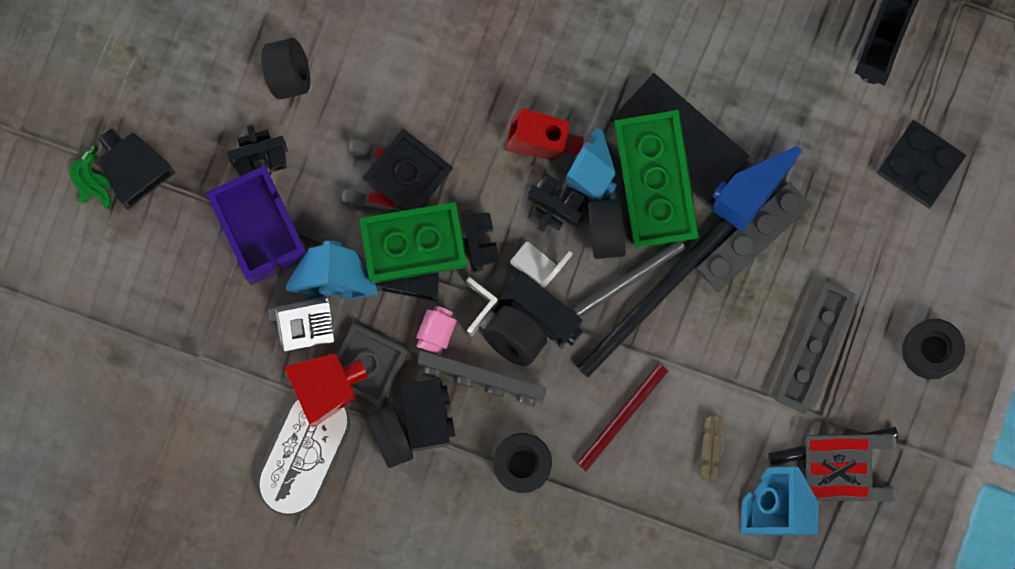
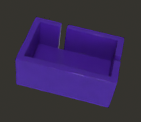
M265 165L206 192L244 276L251 286L277 274L275 269L277 266H281L284 271L301 262L307 252Z

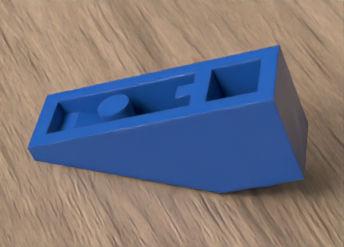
M795 146L735 174L729 183L722 181L712 196L716 199L712 211L744 232L795 164L802 149Z

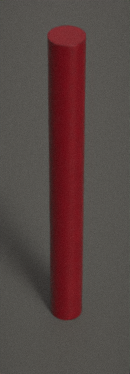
M659 363L579 459L576 463L579 467L587 472L668 373L664 366Z

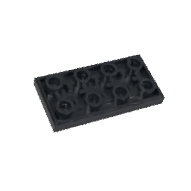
M653 73L611 118V122L615 124V120L679 110L692 192L707 205L712 200V196L721 182L725 181L727 183L749 159L750 155L659 76Z

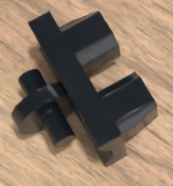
M253 124L247 126L249 135L237 138L241 148L227 152L233 168H236L240 176L255 170V161L265 158L271 172L287 168L285 152L289 151L283 135L270 139L268 129L256 132Z
M548 174L537 186L532 185L528 192V199L547 210L545 212L536 206L531 214L541 220L538 229L544 232L548 225L559 231L563 222L555 218L554 215L577 228L582 221V212L587 198L579 192L572 190L565 203L558 200L554 196L559 190L561 183Z
M471 209L462 211V218L466 237H462L464 248L469 247L474 273L483 271L484 265L499 261L496 242L479 245L477 239L478 234L493 231L490 213L472 214Z

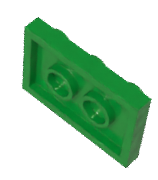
M456 202L359 218L370 284L467 268Z

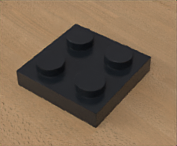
M913 119L876 174L930 209L967 155Z
M402 128L366 172L362 180L400 210L405 211L422 208L450 174L453 167Z

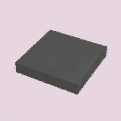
M352 322L336 354L343 367L361 359L368 377L352 384V389L356 397L382 409L411 351Z

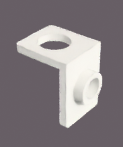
M525 242L511 259L510 263L520 272L523 271L536 283L545 288L573 253L569 250L556 265L531 243Z
M468 277L466 285L488 302V305L467 330V335L472 337L479 327L485 329L496 315L492 311L498 305V299L472 278Z

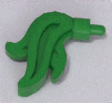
M94 145L89 152L85 151L82 157L71 165L70 177L80 192V197L77 199L80 203L88 202L91 195H93L103 203L106 209H110L112 206L111 197L103 186H107L109 190H112V186L104 176L95 174L92 171V164L97 158L94 155L98 151V146Z

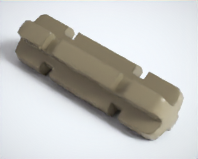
M707 416L705 418L704 430H706V434L703 436L701 460L704 461V465L701 466L700 477L703 480L715 481L719 477L717 462H720L722 436L719 435L723 428V419L721 417Z

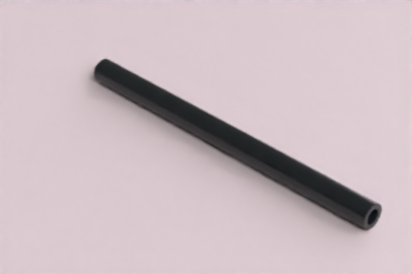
M721 218L577 366L578 370L589 378L735 226Z

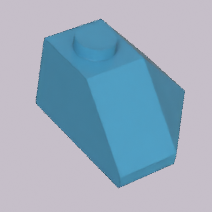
M596 127L591 135V142L586 141L568 172L565 185L566 190L579 192L589 202L610 199L617 186L613 182L615 170L603 131Z
M324 241L322 246L309 248L286 284V291L309 297L343 295V299H359L375 296L378 292L375 283L370 284L368 271L357 252L342 247V243L338 241Z
M799 467L767 468L761 476L762 482L754 492H749L742 500L741 534L818 536V501Z

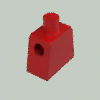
M521 108L511 120L505 151L557 160L563 152L578 155L583 147L584 137L568 133L570 122Z
M337 354L284 367L312 428L318 426L357 398L351 385L368 377L361 359L343 367Z

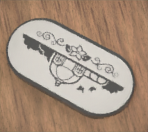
M295 398L290 404L257 478L259 495L264 504L272 511L286 516L298 515L311 509L318 502L350 431L351 424L346 407L312 428L298 398Z

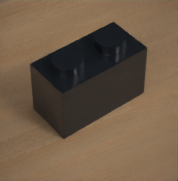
M439 378L401 384L411 451L415 452L450 446V437H456L453 418H446L444 405H450L447 385L441 386Z

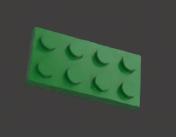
M674 110L615 120L634 247L639 248L700 238L680 111Z

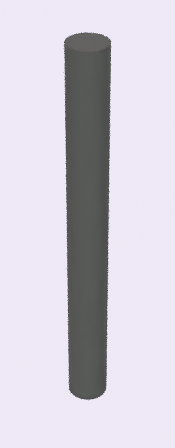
M682 241L670 243L572 307V311L579 317H582L685 250Z

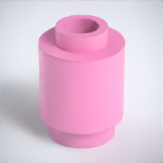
M435 306L433 311L427 309L416 336L418 340L416 348L440 356L442 350L447 349L457 320L451 318L453 312L439 306Z

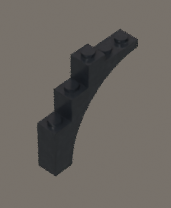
M881 0L876 17L857 58L858 63L854 73L858 74L862 80L870 84L879 83L885 86L919 0Z

